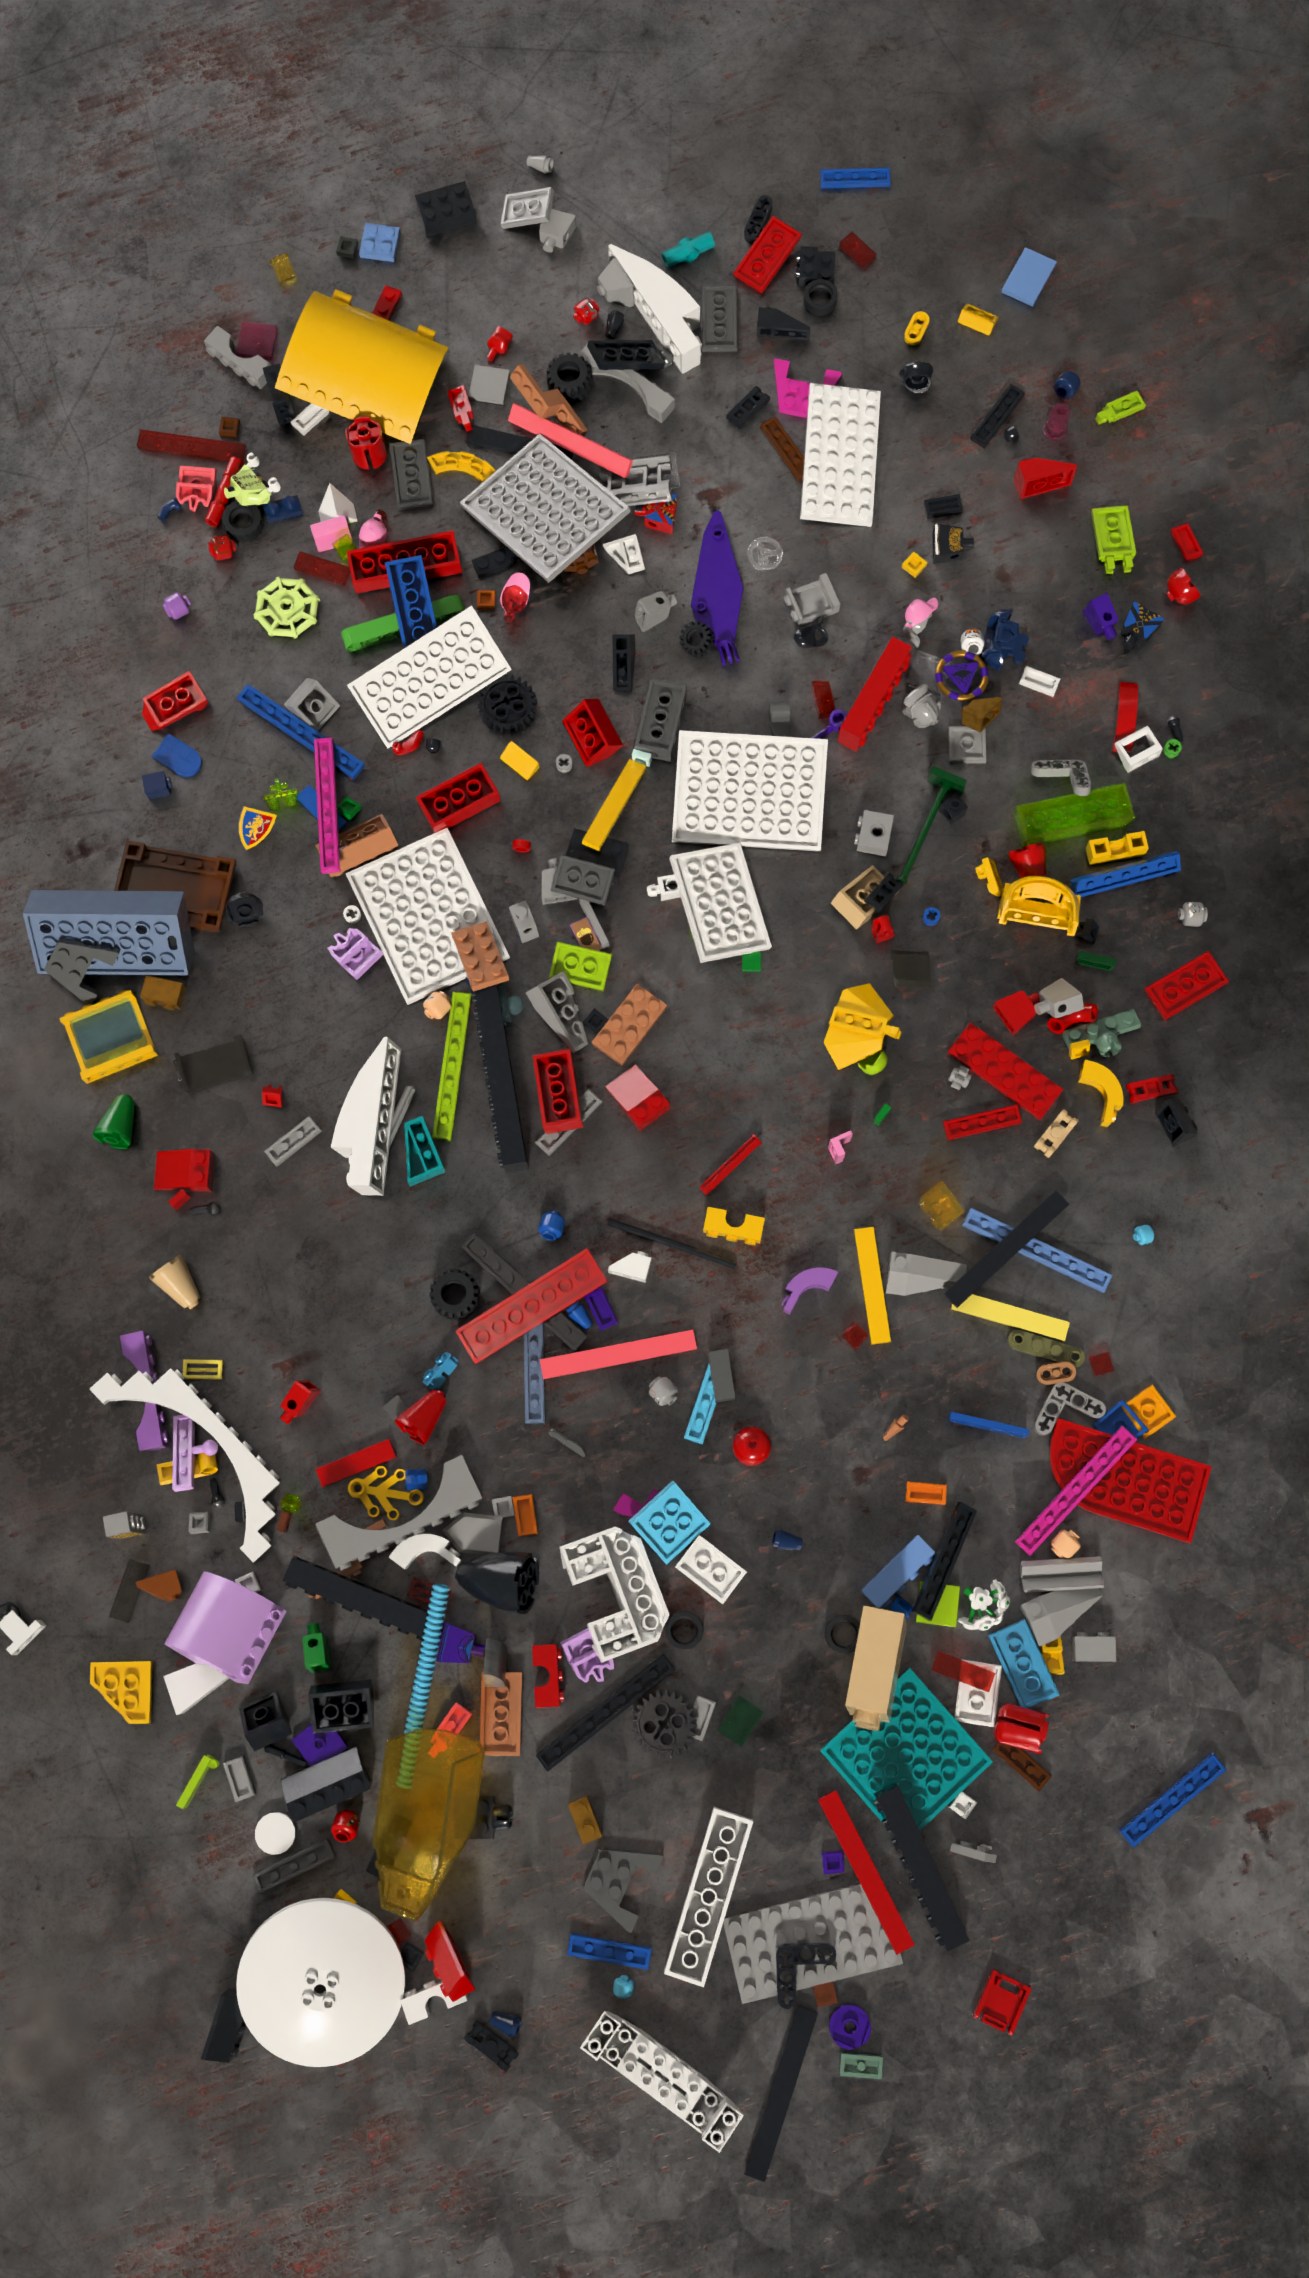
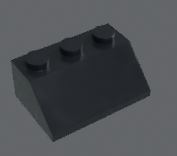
M372 1679L311 1686L308 1698L313 1733L374 1727Z
M229 1988L221 1995L201 2056L202 2060L229 2063L233 2057H237L241 2046L238 2044L239 2038L244 2036L247 2028L238 2005L237 1990Z

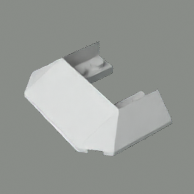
M615 1526L559 1547L563 1569H567L572 1586L607 1573L619 1605L620 1612L587 1624L594 1643L591 1646L601 1663L659 1640L663 1627L669 1617V1612L641 1538L632 1536Z

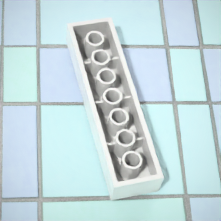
M713 1807L665 1965L664 1974L704 1987L752 1828L753 1819Z

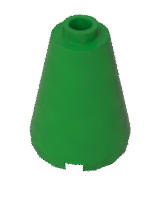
M121 1094L116 1096L94 1129L93 1137L95 1140L102 1144L105 1141L111 1143L110 1147L117 1149H127L130 1146L135 1105L130 1095Z

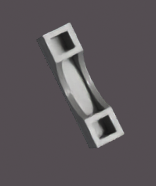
M217 326L204 340L207 353L212 357L216 356L224 366L231 367L238 376L245 377L252 386L256 385L262 389L267 383L263 367L271 366L272 364L259 355L252 358H240L233 354L234 343L231 335Z

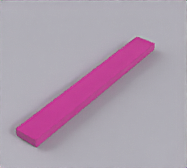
M332 737L314 739L320 868L322 874L341 872L334 740Z
M1121 1426L1016 1539L1015 1543L1031 1556L1136 1442L1137 1438L1124 1426Z

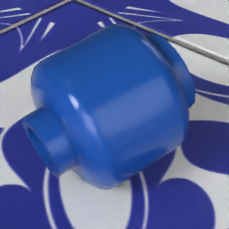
M554 1210L542 1214L538 1226L541 1237L550 1241L560 1238L564 1230L565 1219L559 1212Z

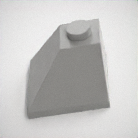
M614 258L598 277L597 290L601 296L605 297L607 302L632 307L634 306L633 284L618 260Z

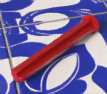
M751 1134V1137L699 1187L704 1194L708 1195L756 1147L762 1145L761 1141L754 1134Z

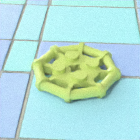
M279 576L264 589L258 590L256 593L257 603L255 613L253 614L254 619L260 622L271 637L286 636L294 637L295 639L311 625L317 623L316 616L320 597L311 590L302 578L288 579L280 578ZM283 586H295L294 589L286 590V588H283ZM279 587V589L276 592H274L272 595H269V593H271L273 590ZM302 589L308 597L303 598L299 591ZM264 600H268L269 605L267 609L263 610ZM311 603L310 614L305 613V606ZM291 604L290 609L283 610V605ZM265 616H271L274 620L272 625L266 620ZM300 619H306L298 627H294V624ZM279 625L285 627L290 625L291 629H279L277 627Z

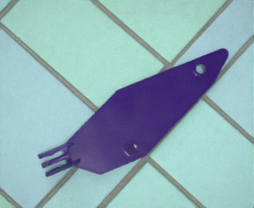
M715 511L703 534L691 607L695 621L703 622L713 631L714 634L712 635L715 636V640L712 641L718 648L722 666H726L723 652H726L729 664H733L730 653L732 649L736 662H740L735 645V636L743 586L722 513Z

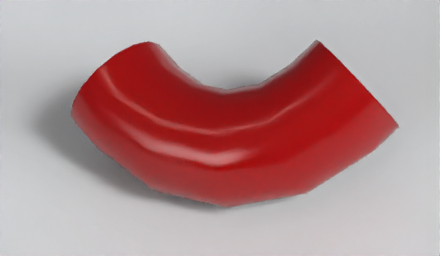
M1083 1003V1010L1060 1018L1051 1016L1047 1026L1053 1033L1061 1034L1068 1026L1074 1023H1094L1098 1015L1097 1005Z

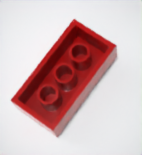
M482 763L416 797L418 806L434 833L445 828L449 829L501 801L499 792Z
M566 1049L533 1055L542 1125L545 1133L551 1134L584 1128L571 1050Z

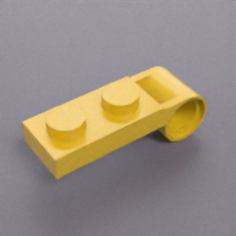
M199 1453L195 1456L194 1478L211 1475L218 1471L215 1454L209 1456L205 1453ZM173 1461L156 1464L160 1485L172 1483Z

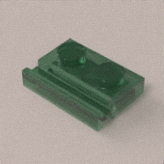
M739 1696L717 1731L742 1747L764 1712Z

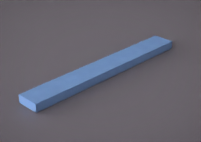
M970 1208L962 1225L997 1243L1014 1229L973 1208ZM1033 1238L1018 1252L1102 1293H1105L1113 1276L1036 1238Z

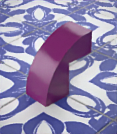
M654 1488L644 1505L623 1493L613 1511L623 1516L633 1517L659 1491Z

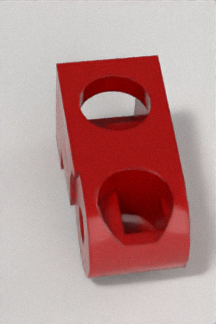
M888 915L873 920L871 931L876 944L894 938V929Z

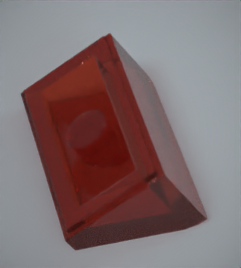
M811 681L818 719L829 718L830 714L835 710L829 681Z

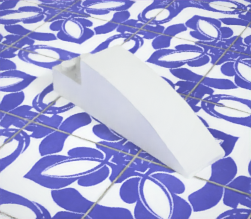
M612 244L608 245L609 263L612 259L616 258L633 284L634 304L663 347L672 352L674 355L673 361L680 372L683 374L700 365L702 343L699 337L695 336L692 332L700 327V306L674 279L649 261Z
M388 1037L382 1039L357 1074L341 1108L331 1143L332 1149L345 1158H349L350 1169L346 1180L348 1186L361 1195L384 1196L401 1048Z

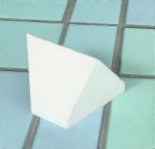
M329 483L318 511L320 521L323 522L345 515L347 524L357 522L354 504Z

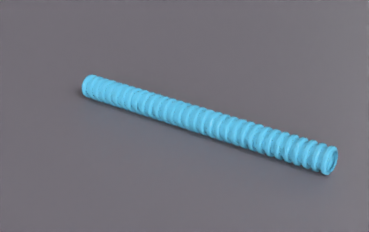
M443 1584L432 1585L434 1590L431 1591V1603L428 1605L430 1610H427L429 1616H426L428 1621L425 1623L426 1628L423 1631L425 1635L422 1636L424 1641L421 1642L423 1647L420 1648V1660L417 1662L419 1666L416 1667L418 1672L415 1673V1676L417 1678L414 1679V1691L411 1693L413 1698H410L412 1703L409 1705V1717L406 1718L408 1723L405 1724L407 1729L404 1730V1742L401 1744L403 1748L400 1749L402 1755H399L401 1760L398 1762L399 1767L396 1770L398 1772L395 1775L397 1780L394 1781V1784L401 1788L412 1787L411 1781L414 1779L412 1776L415 1773L413 1768L416 1767V1756L419 1753L417 1751L420 1748L418 1743L421 1742L419 1737L422 1736V1724L425 1722L423 1719L426 1717L424 1711L427 1710L425 1706L428 1704L427 1698L430 1696L428 1694L431 1691L429 1686L432 1685L430 1680L433 1679V1667L436 1665L434 1661L437 1660L435 1654H438L436 1649L439 1648V1635L442 1634L440 1629L443 1628L441 1623L444 1622V1610L447 1608L445 1604L448 1603L446 1598L449 1597L447 1592L450 1591L449 1586Z

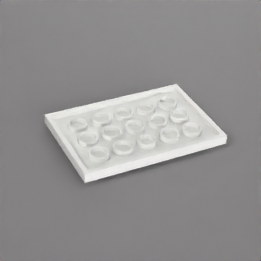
M740 843L670 856L669 859L700 963L769 950L772 947Z

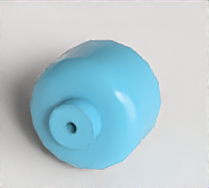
M1149 1225L1138 1226L1134 1229L1133 1238L1140 1245L1151 1243L1154 1240V1231Z
M621 1975L620 1978L614 1980L613 1993L620 1999H627L633 1995L634 1981L629 1979L627 1975Z

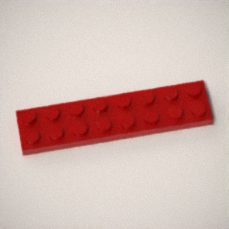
M586 1248L456 1330V1333L473 1362L478 1364L601 1287L608 1280L589 1249Z

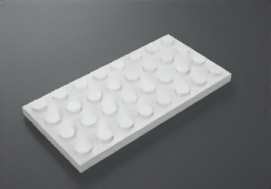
M810 383L800 519L872 526L881 391Z
M470 606L347 686L388 749L392 747L393 743L403 740L512 669L476 611Z

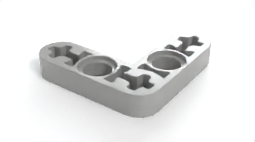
M1037 760L1032 763L1031 774L1033 776H1069L1073 792L1076 795L1086 796L1090 794L1091 780L1084 761Z
M1056 1383L1051 1388L1035 1420L1034 1430L1039 1435L1050 1433L1064 1405L1093 1419H1099L1104 1416L1106 1407L1101 1401L1067 1383ZM1064 1387L1063 1391L1067 1394L1070 1393V1390L1073 1391L1069 1401L1066 1400L1068 1396L1065 1394L1058 1396L1056 1388ZM1075 1395L1083 1397L1084 1402L1081 1406L1074 1404L1073 1398ZM1088 1400H1090L1091 1402L1088 1405L1092 1407L1098 1405L1101 1413L1094 1415L1093 1409L1088 1407L1084 1410L1083 1408L1087 1405ZM1049 1403H1054L1057 1406L1055 1414H1050L1047 1411ZM1044 1413L1047 1417L1053 1418V1421L1049 1419L1046 1423L1048 1430L1044 1429L1041 1431V1426L1038 1424L1044 1422L1046 1418L1042 1416Z

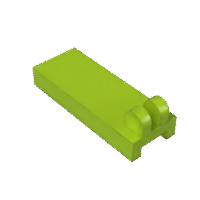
M209 1754L203 1756L176 1806L181 1809L188 1807L209 1768L219 1767L220 1762Z

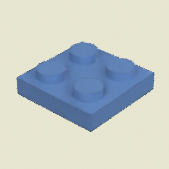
M365 223L359 251L360 258L394 262L401 232L400 227Z

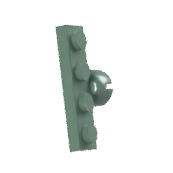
M1131 1009L1097 1020L1094 1023L1090 1022L1065 1030L1062 1033V1037L1068 1049L1071 1043L1088 1039L1090 1044L1097 1046L1101 1056L1110 1057L1109 1050L1113 1056L1121 1051L1122 1044L1118 1035L1141 1028V1022L1135 1010Z

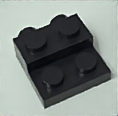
M801 246L800 251H797L796 263H800V267H796V278H799V286H807L816 279L828 280L834 284L835 252L818 251V247Z

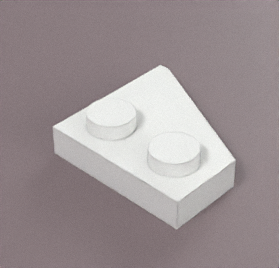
M636 534L603 544L607 553L628 575L645 570Z

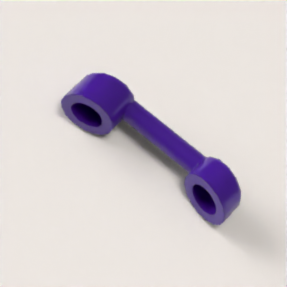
M841 709L834 710L830 714L829 725L811 738L823 739L832 731L839 732L847 713Z

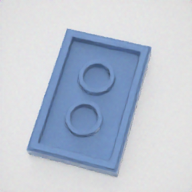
M1025 247L1001 293L1033 307L1054 270L1057 261Z

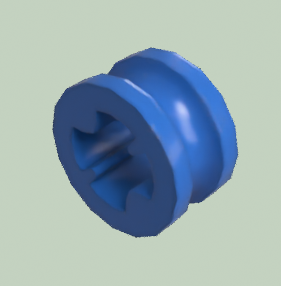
M929 907L924 911L923 921L926 925L934 926L939 922L940 912L938 909ZM929 913L936 915L934 920L927 918Z

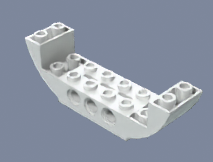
M603 2012L580 2049L596 2061L599 2058L604 2060L700 2132L702 2140L719 2153L744 2116L740 2109L705 2076L642 2029L613 2013Z

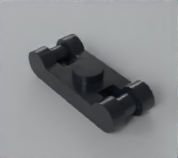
M755 386L729 411L726 419L730 422L733 421L738 429H742L755 413L767 405L770 401V396L763 394L761 389ZM739 412L742 414L740 418L737 416Z
M891 873L879 883L864 901L868 905L871 904L877 913L885 907L904 885L901 881L895 880L893 878L894 875Z
M476 2020L472 2025L473 2029L471 2032H467L465 2035V2041L477 2048L497 2064L500 2069L507 2072L511 2067L509 2064L518 2057V2051L483 2023ZM480 2033L485 2035L482 2041L477 2039ZM501 2050L507 2053L503 2059L498 2055Z

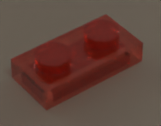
M853 231L840 241L839 246L863 269L876 259L877 254Z

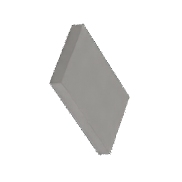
M548 187L507 194L505 196L500 226L503 229L549 222L554 196L553 188Z

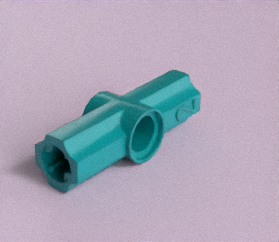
M706 232L692 239L690 237L683 238L677 246L661 252L664 265L669 268L682 261L692 262L700 253L715 247L713 236L711 233Z

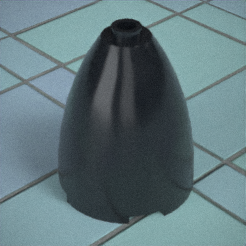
M493 1553L475 1558L461 1565L456 1570L455 1579L466 1592L485 1604L508 1612L527 1614L535 1601L532 1595L535 1591V1585L539 1584V1564L537 1558H533L532 1553Z

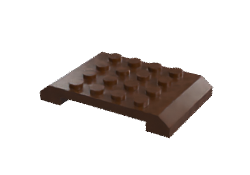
M126 840L114 891H184L190 928L208 932H220L237 861L233 858L221 856L214 858L146 846L145 843Z

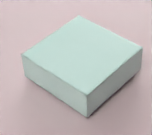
M633 749L632 760L650 767L652 761L651 754Z

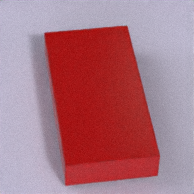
M1189 523L1171 529L1170 532L1185 562L1203 555V551Z

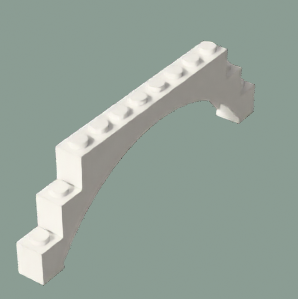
M170 1368L154 1384L151 1383L153 1379L147 1372L142 1374L138 1371L122 1386H120L122 1381L115 1374L111 1376L109 1373H106L90 1388L92 1393L104 1405L109 1401L122 1400L158 1404L189 1417L217 1440L235 1468L244 1495L246 1530L244 1544L240 1549L255 1563L271 1547L269 1544L271 1539L265 1532L260 1534L258 1531L276 1515L273 1512L276 1508L268 1500L265 1503L262 1500L280 1484L277 1481L280 1477L273 1470L268 1471L264 1467L266 1462L259 1455L254 1457L250 1452L253 1450L246 1441L241 1443L237 1439L239 1434L232 1427L228 1429L223 1424L226 1420L218 1412L214 1414L210 1410L212 1405L205 1398L200 1400L196 1395L198 1393L196 1388L192 1384L187 1386L182 1381L185 1377L178 1370L174 1372Z

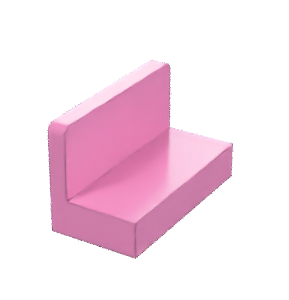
M345 515L310 525L318 552L353 542Z
M851 1130L829 1141L828 1149L835 1164L843 1162L845 1151L842 1145L850 1142L853 1135Z

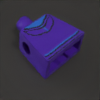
M445 1623L436 1662L471 1663L472 1655L484 1657L485 1645L475 1643L476 1634Z

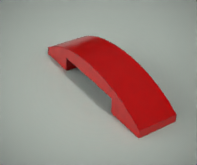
M1119 682L1116 731L1113 741L1114 752H1117L1115 742L1135 732L1138 708V684ZM1133 742L1123 747L1127 753L1132 752Z

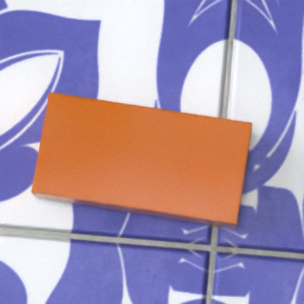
M907 1481L905 1502L946 1505L947 1485Z
M533 1494L512 1497L518 1537L538 1534Z

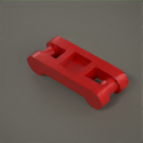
M1174 1074L1126 1084V1089L1130 1092L1131 1096L1129 1098L1130 1103L1134 1104L1179 1093L1178 1087H1175ZM1162 1083L1167 1084L1166 1089H1163ZM1142 1088L1143 1094L1138 1095L1137 1089Z

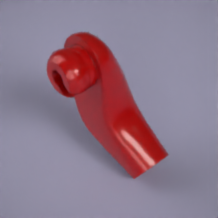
M417 730L408 740L401 743H393V752L396 755H404L415 751L422 741L424 732Z

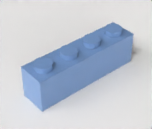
M916 1535L860 1592L875 1608L882 1607L884 1609L892 1601L890 1597L894 1593L898 1595L905 1589L904 1583L908 1579L912 1581L920 1574L918 1569L922 1565L926 1567L933 1561L932 1555L935 1553L934 1550L919 1535Z

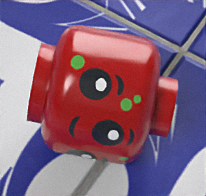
M349 1809L338 1812L331 1826V1833L334 1838L340 1842H348L354 1839L360 1826V1818L354 1811Z

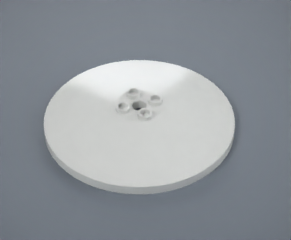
M314 1898L293 1903L282 1908L264 1921L246 1945L237 1973L238 2005L251 2034L264 2048L275 2056L294 2064L310 2067L339 2065L351 2061L373 2048L387 2034L397 2018L401 2008L400 2000L403 1999L405 1988V1969L401 1951L395 1938L384 1923L359 1905L332 1898ZM321 1984L325 1986L326 1991L324 1993H317L314 1987Z

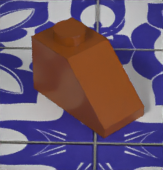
M175 1569L136 1582L137 1588L160 1600L167 1599V1602L179 1599L178 1595L182 1594Z

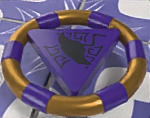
M965 650L953 651L945 655L939 661L935 671L936 684L940 691L948 698L956 701L975 699L982 694L988 684V669L984 661L978 655L969 651L966 652ZM957 657H964L974 661L972 663L945 666V664ZM977 666H979L982 677L981 683L978 688L967 694ZM942 670L963 694L950 691L945 686Z

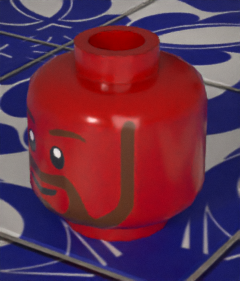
M227 535L212 537L211 542H208L210 556L214 557L216 561L231 559L233 552L236 551L234 540L230 541Z

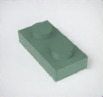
M841 2052L839 2075L882 2080L883 2056Z

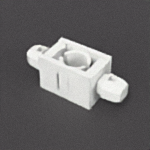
M674 874L657 877L658 885L652 884L647 887L648 896L653 897L660 894L661 901L681 897L678 887L676 889L668 887L670 884L677 885Z

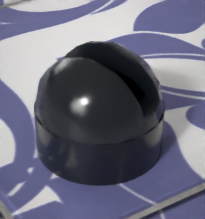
M1012 425L1005 430L1004 437L1008 442H1013L1019 438V434Z
M433 738L426 739V749L432 754L437 753L440 749L441 741Z

